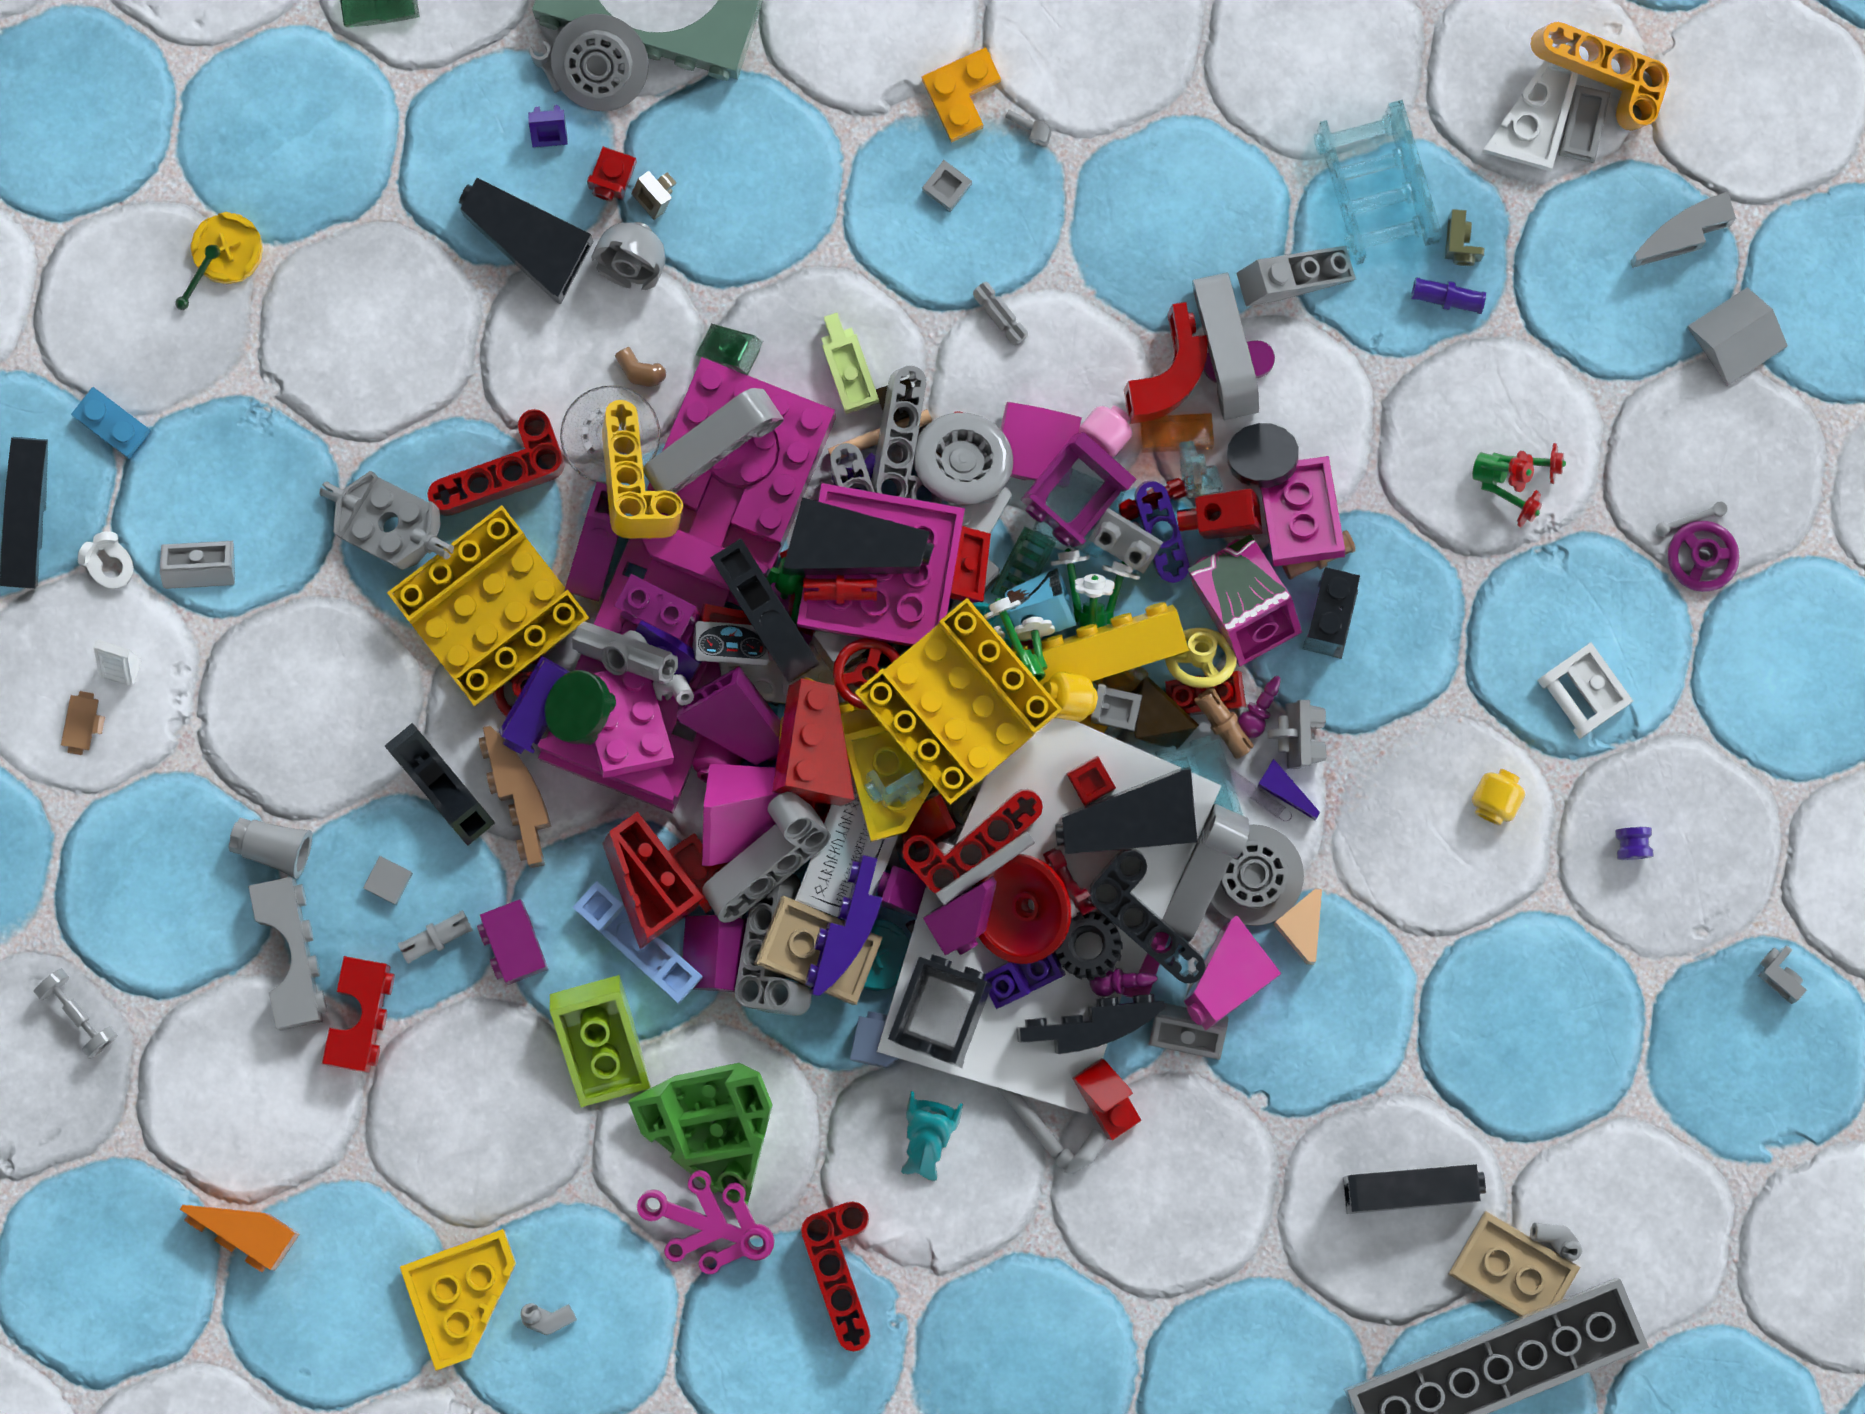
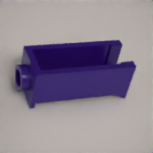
M543 656L540 657L499 729L501 737L505 738L503 742L505 746L520 754L523 753L524 749L531 753L535 752L532 744L538 745L548 727L545 720V703L548 693L555 682L566 673H569V670Z

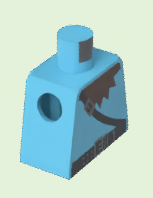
M1057 567L1005 593V597H1009L1011 603L1017 600L1021 603V605L1007 611L1014 628L1022 625V622L1030 617H1041L1043 620H1051L1052 625L1055 627V632L1076 625L1071 598Z

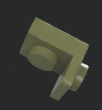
M1452 209L1448 216L1445 259H1453V263L1456 265L1473 266L1475 262L1482 260L1485 248L1464 246V243L1470 242L1472 222L1466 221L1467 210Z

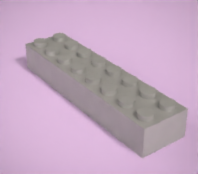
M1614 1278L1345 1388L1344 1391L1354 1414H1489L1645 1350L1649 1346L1621 1279Z

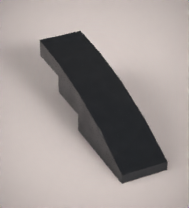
M11 438L3 512L0 586L36 589L38 586L39 550L42 548L43 512L46 510L48 439Z

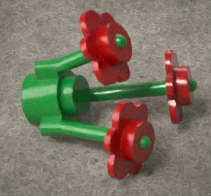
M1553 443L1550 459L1534 458L1532 455L1520 450L1517 456H1507L1495 452L1491 455L1480 452L1475 460L1472 471L1473 479L1482 482V490L1493 492L1522 509L1517 518V526L1520 528L1527 520L1532 522L1539 516L1542 503L1539 502L1541 494L1538 490H1535L1532 496L1525 502L1497 486V482L1504 483L1507 474L1510 473L1509 485L1513 486L1516 492H1522L1526 483L1530 482L1533 477L1534 466L1550 467V484H1555L1556 474H1562L1563 467L1566 466L1564 453H1558L1557 443Z

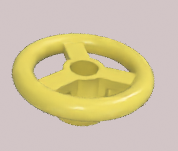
M1208 628L1184 630L1186 641L1188 640L1189 651L1165 658L1166 666L1172 676L1181 683L1196 688L1214 687L1226 681L1234 672L1237 658L1223 635ZM1217 645L1223 649L1226 656L1225 666L1220 672L1212 664ZM1177 663H1191L1193 666L1201 668L1206 677L1189 675Z

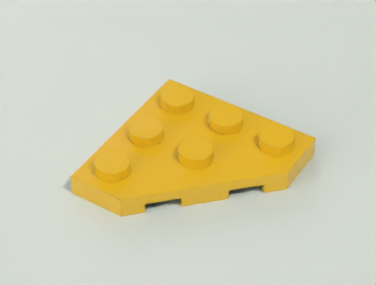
M882 725L845 734L848 762L870 843L905 834L933 784Z
M504 1229L400 1266L435 1371L471 1359L516 1266V1261Z

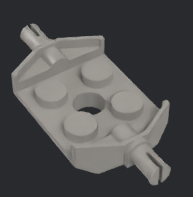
M369 471L345 489H340L329 482L322 484L327 490L321 487L319 494L336 503L333 532L339 538L401 570L417 565L427 553L431 554V552H434L444 559L450 558L451 555L448 552L453 553L454 546L437 537L441 525L440 512L433 502L429 501L428 503L379 478L372 471ZM391 517H397V527L391 532H384L385 522Z

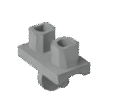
M1109 508L1105 511L1089 538V541L1093 542L1096 546L1143 574L1163 543L1158 538L1141 529L1140 524L1136 521L1132 523Z
M1298 700L1296 703L1285 704L1286 716H1278V729L1268 730L1267 733L1268 739L1278 740V752H1287V769H1299L1310 766L1312 763L1325 761L1327 758L1325 742L1311 741V729L1323 728L1326 723L1325 708L1310 705V700Z

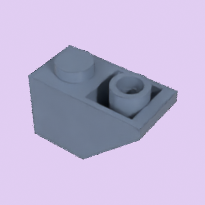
M868 1011L867 1017L859 1016L850 1057L851 1061L888 1068L900 1060V1058L877 1052L888 1015Z

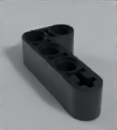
M1135 848L1120 850L1090 884L1091 902L1176 979L1188 984L1197 982L1205 972V963L1201 954L1131 892L1147 872V863L1144 855ZM1127 856L1138 858L1141 863L1138 872L1132 875L1123 873L1120 870L1122 859ZM1108 883L1116 888L1114 899L1109 902H1102L1095 896L1096 889L1101 884ZM1129 908H1138L1143 912V920L1139 925L1129 926L1123 921V914ZM1165 932L1171 937L1170 945L1165 950H1156L1150 945L1151 938L1155 933ZM1179 944L1183 947L1178 952L1185 960L1189 961L1195 958L1194 965L1196 970L1193 973L1189 970L1181 973L1182 966L1180 962L1172 956ZM1170 956H1172L1170 962H1167V961L1165 960V959L1169 958Z

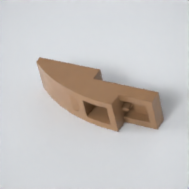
M491 726L483 727L485 737L479 738V744L483 759L490 758L492 772L486 773L491 794L497 793L501 802L514 799V804H510L508 807L513 826H520L522 839L516 840L520 860H527L530 868L544 866L545 862L538 830L551 827V823L541 793L531 773L518 754L503 744L505 739Z

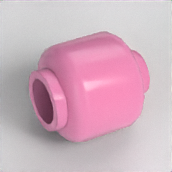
M1099 406L1082 423L1079 433L1084 432L1114 458L1132 436V429L1128 424L1130 417L1117 406H1112L1111 409Z

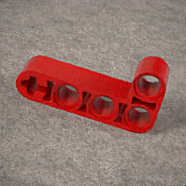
M531 409L524 412L519 418L518 429L525 449L434 481L430 485L427 495L428 500L439 508L440 515H454L559 477L564 470V458L547 415L541 410ZM539 420L545 423L544 431L540 435L531 436L526 433L527 425L530 422ZM550 453L557 457L556 464L552 468L545 470L538 467V460L542 455ZM513 465L520 466L523 472L518 480L511 482L504 479V472L508 467ZM479 477L486 478L489 484L484 492L473 493L470 491V485L474 479ZM462 483V488L468 498L463 499L460 493H458L460 492L457 487L458 484ZM443 490H447L451 495L449 497L450 503L446 505L439 500Z
M1020 789L945 854L930 837L919 833L913 834L904 842L903 857L927 887L936 894L943 889L937 887L933 882V874L938 869L945 868L950 870L954 875L955 881L1009 844L1035 822L1042 813V800L1035 791ZM1023 797L1025 800H1029L1032 797L1035 799L1032 805L1035 811L1031 815L1027 812L1021 813L1016 819L1022 824L1015 828L1011 818L1002 812L1009 808L1011 814H1013L1020 807L1017 801L1019 798ZM995 820H1002L1009 826V833L1002 840H995L988 834V827ZM915 841H923L929 846L930 853L926 859L917 861L910 857L908 852L909 846ZM968 844L976 845L981 850V858L975 864H967L960 857L962 848Z
M854 1201L812 1214L804 1220L801 1227L802 1237L837 1339L844 1349L852 1352L864 1349L871 1338L870 1328L840 1244L841 1240L864 1232L869 1224V1213L866 1208ZM849 1208H856L863 1214V1222L856 1229H849L843 1224V1214ZM815 1220L824 1221L828 1226V1235L821 1241H814L808 1235V1227ZM826 1255H834L840 1260V1270L833 1276L824 1275L820 1270V1261ZM842 1289L850 1292L853 1299L852 1305L845 1311L835 1309L831 1300L833 1294ZM858 1310L860 1318H853L852 1320L855 1328L863 1329L865 1335L860 1337V1344L854 1346L852 1341L844 1340V1335L849 1332L846 1321L838 1325L837 1317L849 1316Z

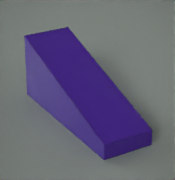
M1273 759L1260 780L1258 787L1316 821L1320 811Z

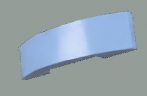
M598 881L573 906L584 919L678 1004L703 978L699 972L660 937L655 938L639 949L624 905Z

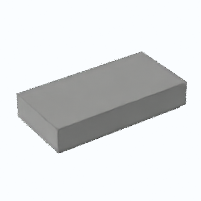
M1579 85L1575 86L1559 156L1590 163L1595 162L1610 92Z

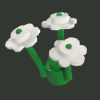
M1067 548L1065 552L1058 553L1059 560L1051 561V566L1067 565L1075 621L1078 622V628L1090 624H1097V628L1111 624L1110 619L1113 618L1124 577L1140 580V576L1133 574V568L1125 564V562L1113 561L1112 567L1102 565V569L1116 574L1114 582L1098 574H1090L1084 578L1077 579L1074 562L1088 560L1090 556H1080L1079 550L1072 551L1070 548ZM1079 593H1085L1086 596L1090 597L1089 603H1083V609ZM1102 595H1110L1106 610H1104V604L1098 603V597Z
M1009 597L1004 599L996 598L995 602L988 606L991 612L983 617L989 619L1000 615L1016 651V656L1040 682L1046 675L1044 670L1048 668L1043 657L1040 639L1055 632L1052 621L1043 620L1041 617H1030L1025 619L1022 625L1014 628L1007 611L1021 605L1020 601L1017 600L1011 603ZM994 627L993 629L1004 639L1005 634L1001 627ZM1031 639L1034 654H1032L1031 650H1024L1020 640Z

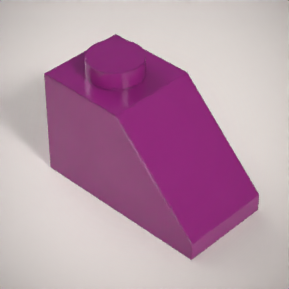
M993 876L923 917L945 956L957 950L959 955H962L978 945L976 938L986 931L997 882Z

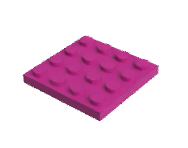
M822 483L818 502L929 531L930 534L927 542L934 544L929 565L921 563L919 574L844 575V579L877 578V588H862V591H877V602L844 601V604H837L836 601H804L802 593L797 627L858 638L875 639L912 647L947 615L965 508ZM805 575V578L836 579L837 575ZM803 588V592H804V591H819V589H818V588Z

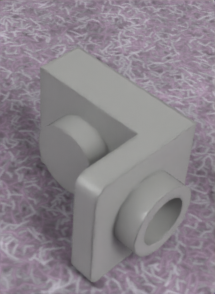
M1787 945L1779 951L1773 948L1760 962L1764 969L1758 976L1789 1003L1793 1004L1802 997L1807 989L1801 985L1803 979L1796 972L1788 967L1783 970L1779 966L1792 949Z

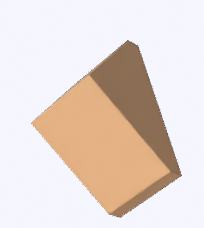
M1314 889L1273 924L1302 960L1310 965L1316 963L1322 889Z

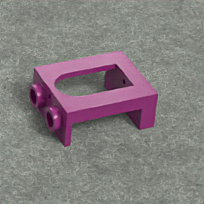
M1081 432L1072 436L1020 500L1027 506L1025 511L1029 516L1039 523L1044 521L1054 530L1052 535L1061 544L1067 547L1069 545L1076 547L1086 542L1084 539L1086 534L1119 494L1127 491L1137 479L1087 434ZM1079 458L1102 478L1104 483L1076 517L1066 523L1046 505V499Z
M633 574L630 575L614 606L622 610L621 618L637 626L641 621H644L676 637L687 645L694 634L695 623L700 621L701 617L696 606Z

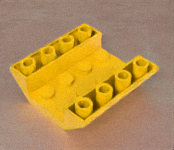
M503 505L452 542L451 545L454 546L453 553L448 552L451 555L450 558L444 559L438 554L387 592L475 707L574 632L577 626L590 619L569 590L564 592L565 587L532 546Z
M968 598L943 617L935 628L886 669H881L855 691V694L950 805L990 774L1062 711V708Z

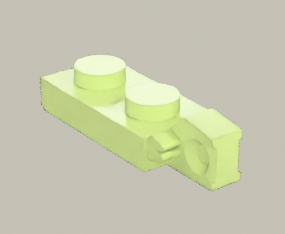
M838 313L825 316L824 322L829 335L821 338L823 342L822 348L845 414L847 415L879 404L880 401L857 335L854 334L852 328L843 330Z

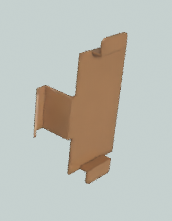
M80 691L78 696L70 695L61 746H68V753L82 755L83 750L90 749L92 734H102L105 717L96 715L99 700L94 699L93 693Z

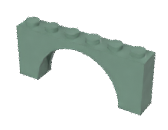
M535 0L532 9L535 19L539 20L538 23L552 30H559V27H565L572 20L588 14L612 16L599 0ZM718 0L713 8L701 19L674 31L646 32L633 29L643 41L649 59L659 61L661 57L674 60V65L685 70L694 71L695 67L707 70L709 76L718 80L728 81L729 77L738 80L763 0ZM606 41V44L611 46V43Z

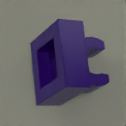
M554 105V110L541 111L540 106L534 108L533 112H528L532 148L568 145L564 109L561 110L559 105Z

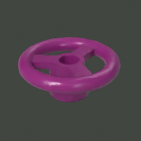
M1696 521L1689 523L1676 532L1669 544L1668 564L1672 574L1682 585L1694 591L1709 592L1725 586L1733 578L1739 566L1740 555L1736 540L1726 528L1714 522ZM1701 531L1711 532L1720 537L1727 548H1720L1716 541L1709 538L1698 540L1694 533ZM1683 541L1691 549V558L1694 562L1689 576L1681 568L1678 558L1679 549ZM1707 550L1710 553V560H1702L1699 557V551ZM1729 559L1726 569L1719 577L1710 581H1700L1705 569L1713 567L1719 560Z

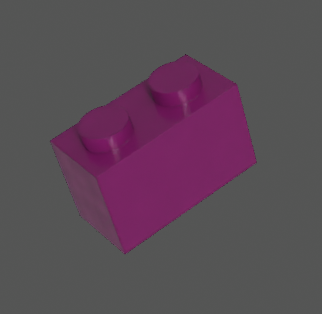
M521 899L480 914L482 924L477 925L484 946L491 944L495 957L490 959V963L497 980L503 978L505 983L510 985L549 970L526 907Z

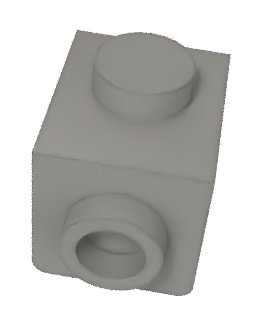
M1099 684L1097 705L1092 713L1091 723L1134 732L1142 695L1107 688L1106 685Z

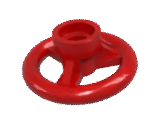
M869 638L855 640L840 651L834 662L833 680L837 691L846 702L854 707L869 710L860 698L850 691L847 685L854 684L857 689L868 681L862 676V671L871 670L874 675L880 671L877 665L881 652L890 659L891 663L900 657L899 653L884 641ZM862 649H870L866 662L859 664L854 672L844 674L845 664L851 655Z

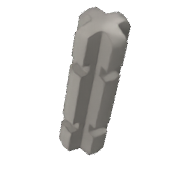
M988 282L980 284L973 291L974 298L980 305L984 304L986 313L1001 331L1006 332L1005 336L1012 345L1015 346L1021 343L1028 336L1027 330L1020 322H1016V316L1000 296H995V290Z

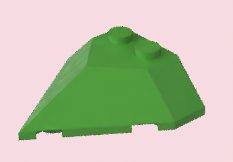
M734 1063L675 1075L629 1100L628 1103L640 1133L650 1142L656 1140L671 1152L670 1158L691 1175L698 1170L707 1172L711 1177L710 1189L715 1194L718 1191L723 1194L724 1189L731 1183L741 1184L746 1191L744 1201L748 1206L773 1106L760 1072L741 1063ZM695 1177L698 1181H700L703 1185L706 1186L704 1178ZM731 1189L728 1191V1197L733 1201H737L740 1199V1193L735 1189Z

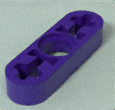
M1145 481L1137 487L1134 494L1143 530L1152 535V528L1157 522L1165 521L1170 524L1172 528L1171 537L1164 541L1160 548H1168L1177 543L1178 549H1170L1173 559L1181 561L1182 566L1177 568V574L1174 576L1169 571H1163V566L1168 564L1165 552L1159 555L1156 553L1153 562L1157 574L1163 580L1176 583L1187 576L1189 561L1166 488L1156 481ZM1151 487L1154 492L1161 493V497L1156 499L1157 508L1159 511L1166 508L1167 515H1156L1147 521L1146 514H1153L1150 503L1142 502V497L1147 495L1146 489Z

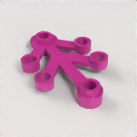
M695 1171L688 1180V1187L691 1192L697 1195L706 1215L668 1202L666 1196L661 1191L655 1189L644 1192L637 1202L639 1215L647 1221H656L663 1216L701 1230L684 1239L672 1238L669 1240L664 1252L670 1261L679 1262L687 1253L720 1238L735 1242V1244L719 1252L708 1250L702 1254L699 1260V1267L705 1274H714L721 1266L743 1256L755 1261L765 1259L774 1248L775 1239L773 1233L765 1225L755 1223L744 1201L746 1191L739 1183L727 1185L723 1191L722 1198L726 1205L732 1207L741 1228L726 1222L710 1189L711 1177L705 1171ZM695 1177L704 1178L706 1186L704 1188L696 1187L693 1179ZM731 1189L737 1190L740 1193V1199L737 1201L731 1200L728 1197V1191ZM649 1198H656L660 1203V1208L651 1209L647 1204V1200ZM754 1235L761 1237L763 1245L760 1247L753 1246L750 1238ZM673 1244L680 1245L683 1251L682 1254H672L670 1246ZM706 1257H713L717 1262V1266L714 1268L707 1267L704 1259Z

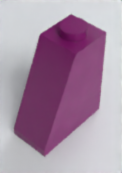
M740 666L693 692L694 698L688 705L679 704L677 719L680 723L754 765H758L766 759L772 761L778 757L780 719Z

